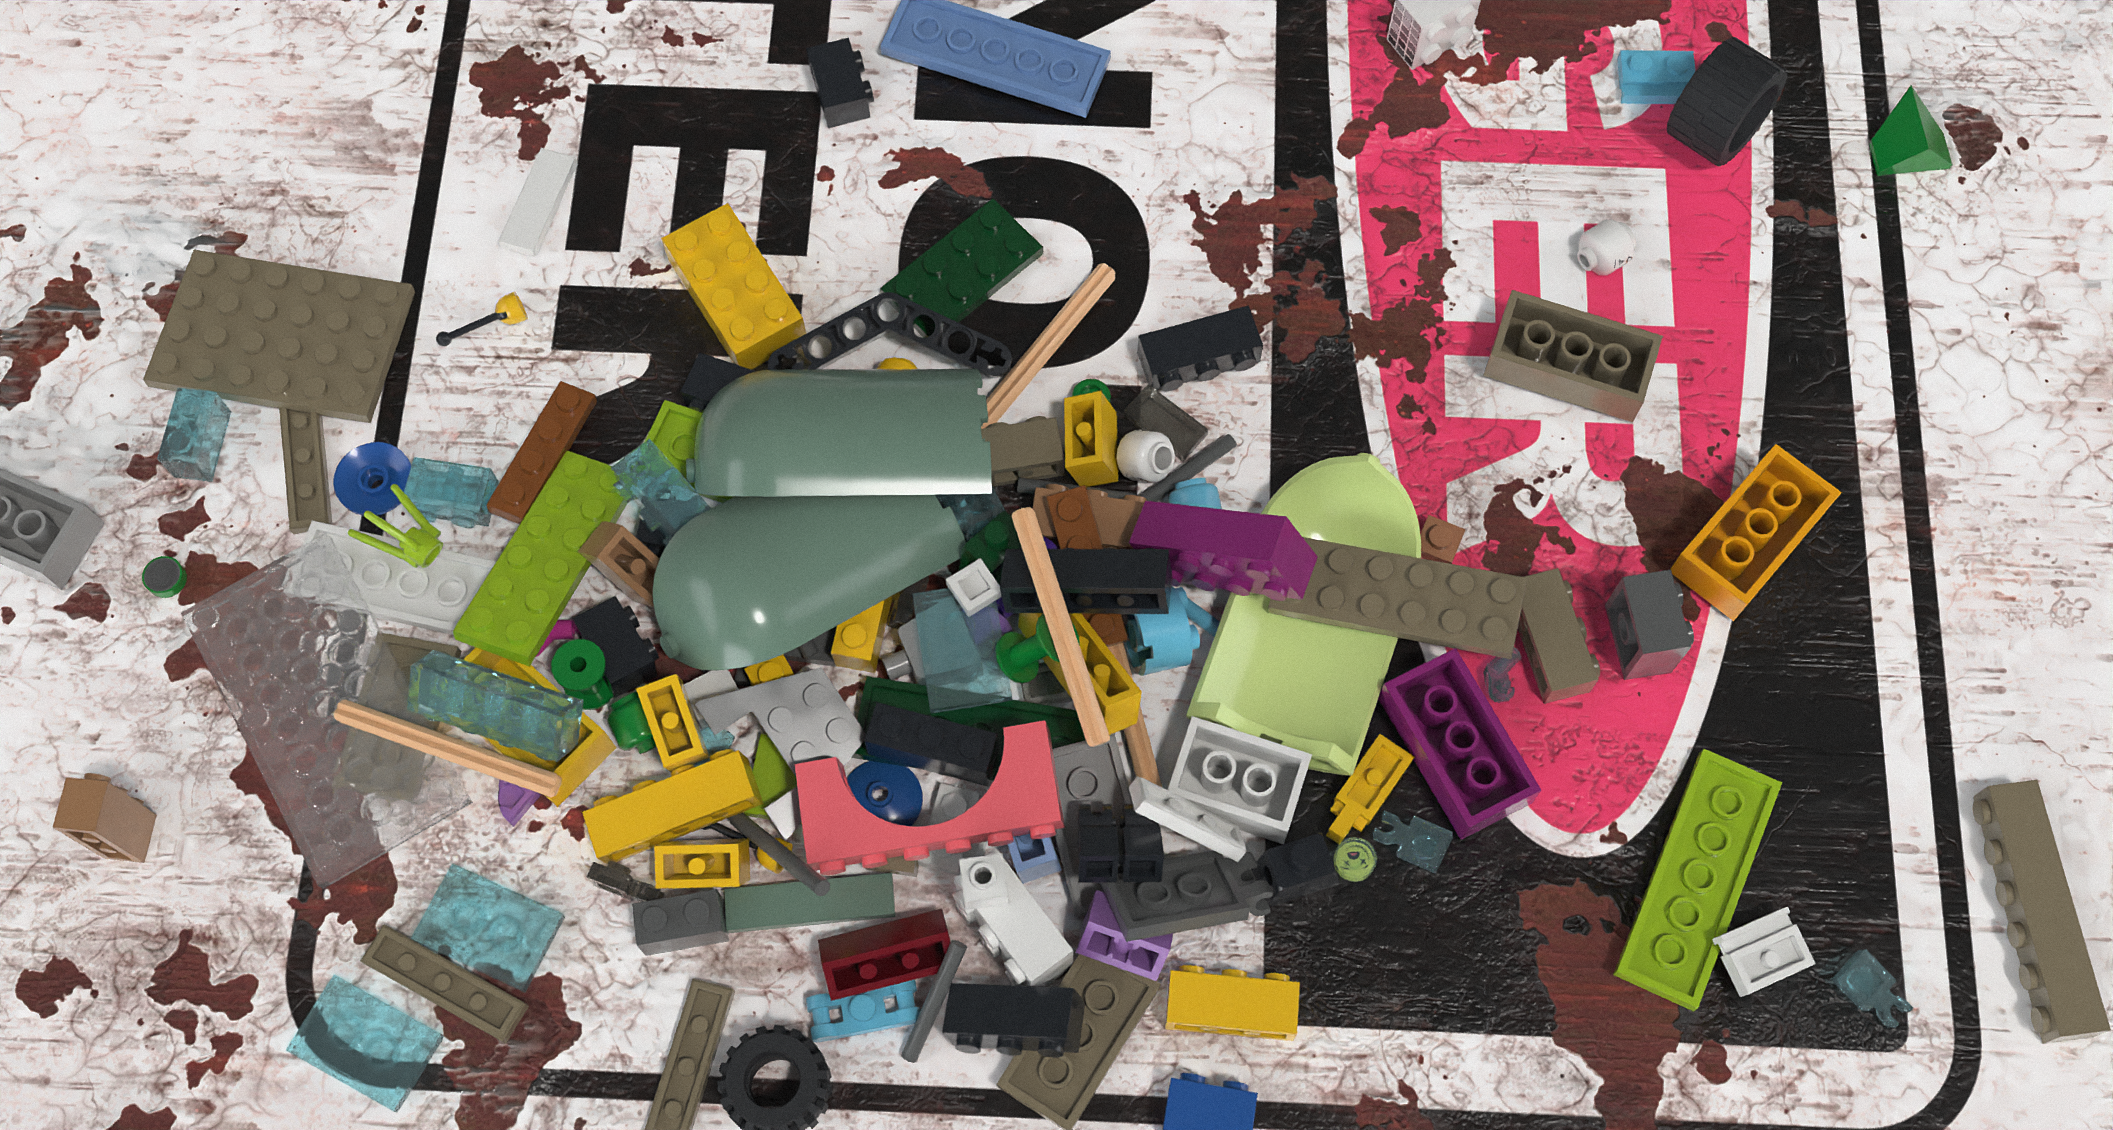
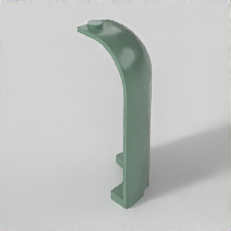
M978 369L762 370L743 375L724 386L704 409L696 430L694 459H686L687 482H695V492L699 494L742 497L992 494L990 441H985L981 433L983 423H988L986 395H978V388H982L983 385L981 374Z
M934 494L787 497L735 496L691 519L672 537L664 549L656 568L653 583L654 611L663 635L660 637V644L669 658L701 670L735 669L770 660L803 645L960 559L962 548L966 544L964 535L950 506L943 509Z

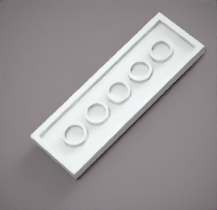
M311 521L285 594L290 599L454 635L453 630L497 561L442 549L437 558L428 567L422 568L418 566L414 568L403 559L348 535L350 529ZM358 531L404 550L399 546L400 541L397 539Z

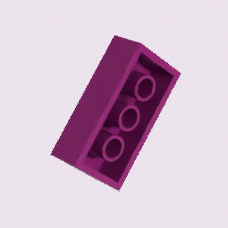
M1145 501L1129 544L1134 549H1169L1172 568L1171 586L1178 587L1182 583L1194 585L1205 591H1214L1215 588L1226 589L1240 596H1249L1250 593L1263 594L1276 601H1284L1286 598L1303 599L1318 558L1286 516Z
M1456 648L1384 683L1378 700L1409 753L1414 756L1416 765L1461 840L1534 802L1542 789Z

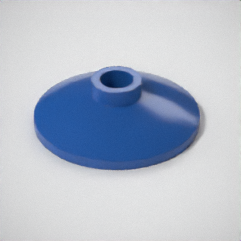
M383 442L366 443L352 449L341 459L334 473V491L342 505L355 514L364 516L365 511H371L375 515L385 514L401 504L391 490L392 484H397L408 496L413 484V468L407 456L399 448ZM383 480L379 487L372 489L375 481Z
M868 761L857 767L848 776L847 780L854 796L867 811L887 822L897 825L913 826L922 810L923 793L918 778L908 767ZM884 789L888 792V797L884 801H876L873 799L874 792Z

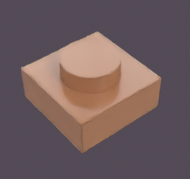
M1428 515L1421 531V558L1452 564L1466 529Z

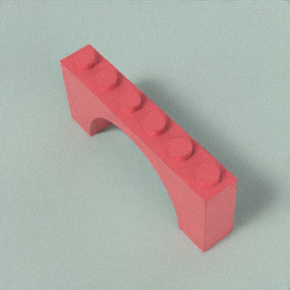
M1046 721L1004 727L1002 761L988 791L975 805L963 814L946 822L931 826L913 827L887 822L867 811L854 796L845 774L844 765L837 757L795 764L807 865L815 871L820 870L821 875H834L845 872L846 865L862 863L863 868H875L887 865V858L904 856L905 861H915L930 857L929 851L946 848V853L955 854L971 850V844L988 841V846H1003L1013 843V837L1030 834L1031 839L1055 836V829L1065 828L1050 731Z

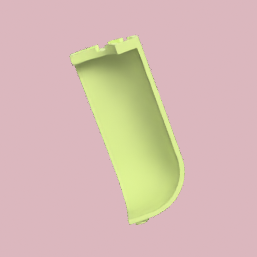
M1368 453L1328 458L1304 468L1290 478L1273 495L1261 513L1286 516L1302 537L1421 558V534L1418 518L1407 491L1400 481L1380 464V460L1376 456ZM1231 592L1186 717L1191 720L1192 716L1312 754L1308 769L1352 776L1398 638L1269 613L1268 609L1270 598L1265 595L1250 593L1249 596H1240Z

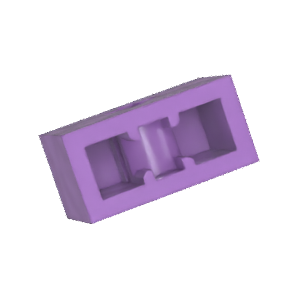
M1096 890L1083 920L1076 953L1157 981L1170 952L1173 933L1126 942L1104 892Z

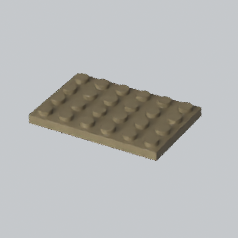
M193 250L143 380L148 387L274 408L285 407L288 410L310 413L311 411L323 416L371 423L415 290L412 284Z

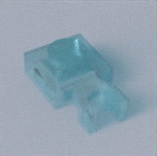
M1384 810L1382 822L1391 824L1394 829L1385 833L1375 828L1373 840L1386 845L1398 844V858L1436 874L1453 839V832L1416 816L1413 817L1408 826L1403 824L1396 815Z
M1866 949L1858 950L1831 979L1861 1011H1870L1874 1006L1878 1018L1887 1028H1896L1899 1025L1890 1013L1893 1004L1901 1012H1910L1913 1009L1904 998L1894 996L1889 991L1897 980Z

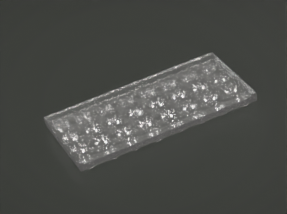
M327 533L320 535L181 612L317 885L322 889L473 803L450 761L335 720L334 711L337 709L338 703L346 699L434 730L334 541Z

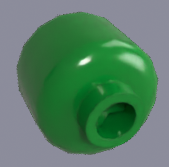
M637 691L610 705L612 712L607 716L606 722L622 750L631 751L637 748L641 755L657 747Z

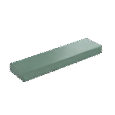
M892 873L826 879L830 883V890L824 896L816 895L802 882L724 889L726 931L728 933L896 917Z

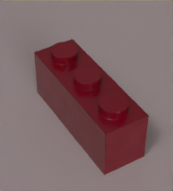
M942 908L819 939L821 964L831 1001L937 974L951 943Z

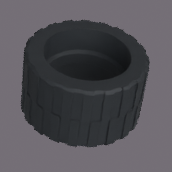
M1736 37L1726 39L1708 55L1686 84L1670 113L1667 122V133L1716 166L1727 164L1751 140L1773 109L1785 86L1788 75L1787 69Z

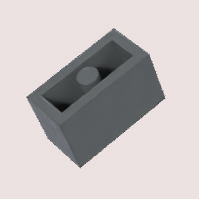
M717 889L632 904L636 945L645 956L729 942L728 932L726 931L725 903Z

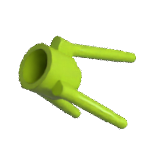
M392 484L391 490L421 526V529L418 530L412 527L406 533H403L371 511H365L364 517L399 540V546L404 550L354 529H350L348 535L403 559L414 568L418 566L426 568L437 558L443 548V542L437 539L441 535V531L427 521L397 484Z

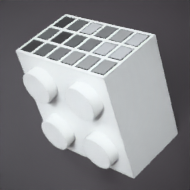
M1395 0L1387 40L1412 70L1424 63L1426 65L1431 64L1444 51L1453 46L1455 48L1460 47L1470 39L1481 0Z

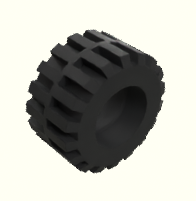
M774 1025V1029L767 1030L765 1026L755 1028L756 1034L749 1036L745 1033L739 1037L741 1043L736 1048L731 1045L726 1052L729 1058L726 1063L721 1062L719 1072L722 1074V1079L717 1081L718 1091L722 1095L721 1104L731 1120L741 1130H805L808 1127L813 1129L819 1123L817 1121L821 1113L825 1115L829 1107L827 1104L828 1096L832 1097L830 1068L816 1044L809 1037L806 1038L801 1031L794 1028L791 1031L786 1030L784 1025ZM784 1060L791 1062L800 1073V1086L794 1098L784 1106L773 1109L763 1108L758 1105L751 1094L752 1081L758 1070L772 1061Z

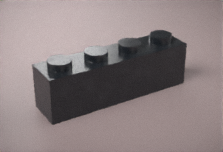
M1005 549L1000 582V592L1005 612L1043 613L1023 550ZM1047 549L1068 613L1169 614L1172 585L1169 549Z

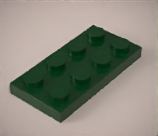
M991 199L880 288V292L895 293L959 323L1042 256L1043 246L994 199ZM887 301L898 313H900V307L898 303L894 301ZM921 317L916 321L914 329L923 338H926L933 334L935 322L931 318Z

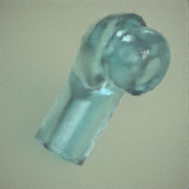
M1515 647L1512 659L1495 656L1483 670L1486 693L1494 702L1509 701L1515 694V687H1511L1508 672L1522 659L1520 652Z

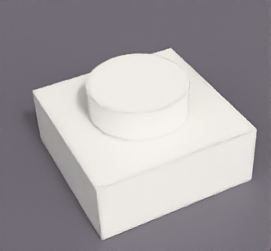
M981 558L946 579L948 588L968 617L1002 597L999 584Z

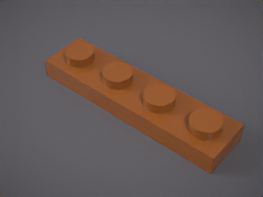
M562 381L559 382L486 504L489 513L521 524L565 452L569 451L596 405L597 400L594 393Z
M1085 485L1047 496L1061 549H1104L1088 489ZM1082 614L1107 647L1130 641L1123 614Z

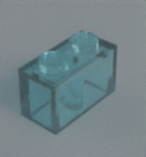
M177 388L157 460L174 478L213 481L232 413L216 392Z
M414 457L404 493L429 523H434L437 519L451 521L454 525L463 528H474L475 525L489 527L492 513H489L486 504L497 488L499 481L491 468Z

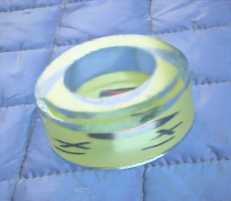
M1355 837L1340 843L1334 854L1333 862L1337 873L1342 878L1358 882L1365 880L1371 875L1376 866L1377 855L1375 849L1368 841Z

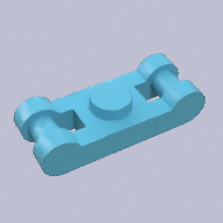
M915 980L831 1001L829 994H817L807 997V1012L812 1013L814 1026L810 1028L812 1041L825 1042L915 1024L920 1013V1007H915L913 993L917 992ZM896 997L898 1010L887 1013L885 999ZM841 1008L844 1022L831 1023L829 1010Z

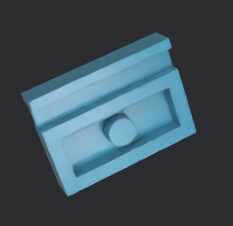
M1620 50L1617 63L1619 87L1622 93L1621 104H1675L1686 84L1695 73L1694 52Z

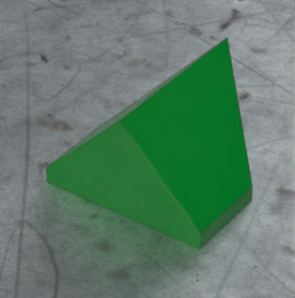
M1910 85L1869 143L1877 176L1943 170L1952 167L1944 133L1912 85Z

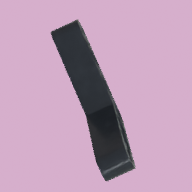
M885 292L777 349L768 360V369L778 370L783 366L781 360L783 357L791 361L801 357L802 355L797 351L800 347H802L805 357L812 365L807 367L806 362L800 361L792 366V370L823 369L890 332L970 369H978L981 374L992 378H999L1008 373L1012 365V357L1008 347L1003 343L895 293ZM894 301L899 304L900 313L895 320L884 321L880 318L879 309L884 302ZM921 317L931 318L935 322L933 334L926 338L918 337L914 332V325ZM854 319L862 320L866 326L864 335L857 340L849 339L845 333L847 323ZM957 333L966 334L970 338V348L963 354H955L949 349V340ZM817 338H828L831 342L829 355L824 358H816L811 350L813 342ZM979 340L985 343L981 347L982 351L992 355L996 350L1001 351V359L1005 361L1003 367L996 365L994 370L988 369V361L978 355L976 363L969 361L976 353Z

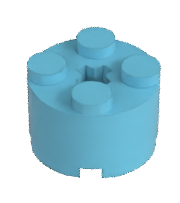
M1171 586L1169 614H1127L1128 622L1125 625L1130 641L1124 642L1133 668L1141 666L1138 672L1140 676L1187 666L1191 663L1193 650L1200 648L1198 630L1194 624L1189 625L1186 614L1188 599L1182 587L1173 588Z

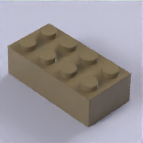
M1512 290L1505 306L1483 376L1633 422L1644 403L1663 336Z

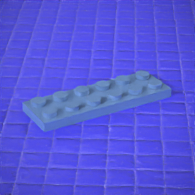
M901 0L880 45L881 54L1085 118L1111 59L1110 50L947 0Z

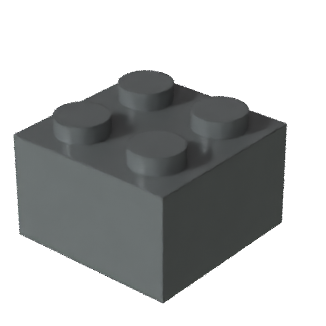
M1671 570L1622 577L1605 604L1624 680L1672 673L1692 647L1694 642L1693 628L1689 621L1684 620L1681 609L1683 605L1682 589L1679 583H1674Z

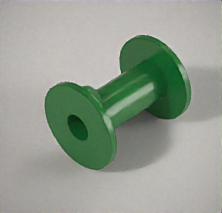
M1044 613L1037 620L1035 635L1026 638L1020 633L1008 632L1002 635L996 644V658L1001 670L1009 679L1016 683H1027L1033 680L1038 673L1039 660L1046 656L1060 662ZM1072 623L1073 628H1074V631H1075V634H1076V637H1077V640H1078V643H1079V646H1080L1078 632H1077V630H1076L1074 624Z
M585 639L571 640L563 644L555 652L551 663L553 677L564 688L567 698L578 708L583 710L599 709L613 698L602 678L606 668L605 656L595 643Z

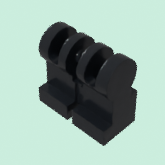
M1132 803L1123 804V815L1120 817L1119 828L1123 829L1122 835H1117L1116 818L1112 816L1111 804H1102L1101 816H1094L1091 813L1090 804H1079L1078 883L1117 882L1118 864H1122L1123 882H1161L1164 849L1159 823L1143 815H1136L1133 811Z

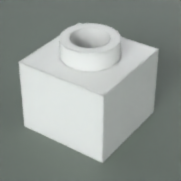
M1002 853L959 859L966 910L1009 904ZM989 872L992 878L986 884H980L975 880L976 875L979 873Z

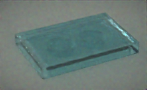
M949 588L913 593L930 712L937 713L1012 701L1009 678L1001 670L996 658V644L1002 636L996 601L968 617Z
M452 863L413 933L411 940L525 993L562 925L565 915Z
M333 975L286 1048V1051L398 1113L445 1036L342 978Z

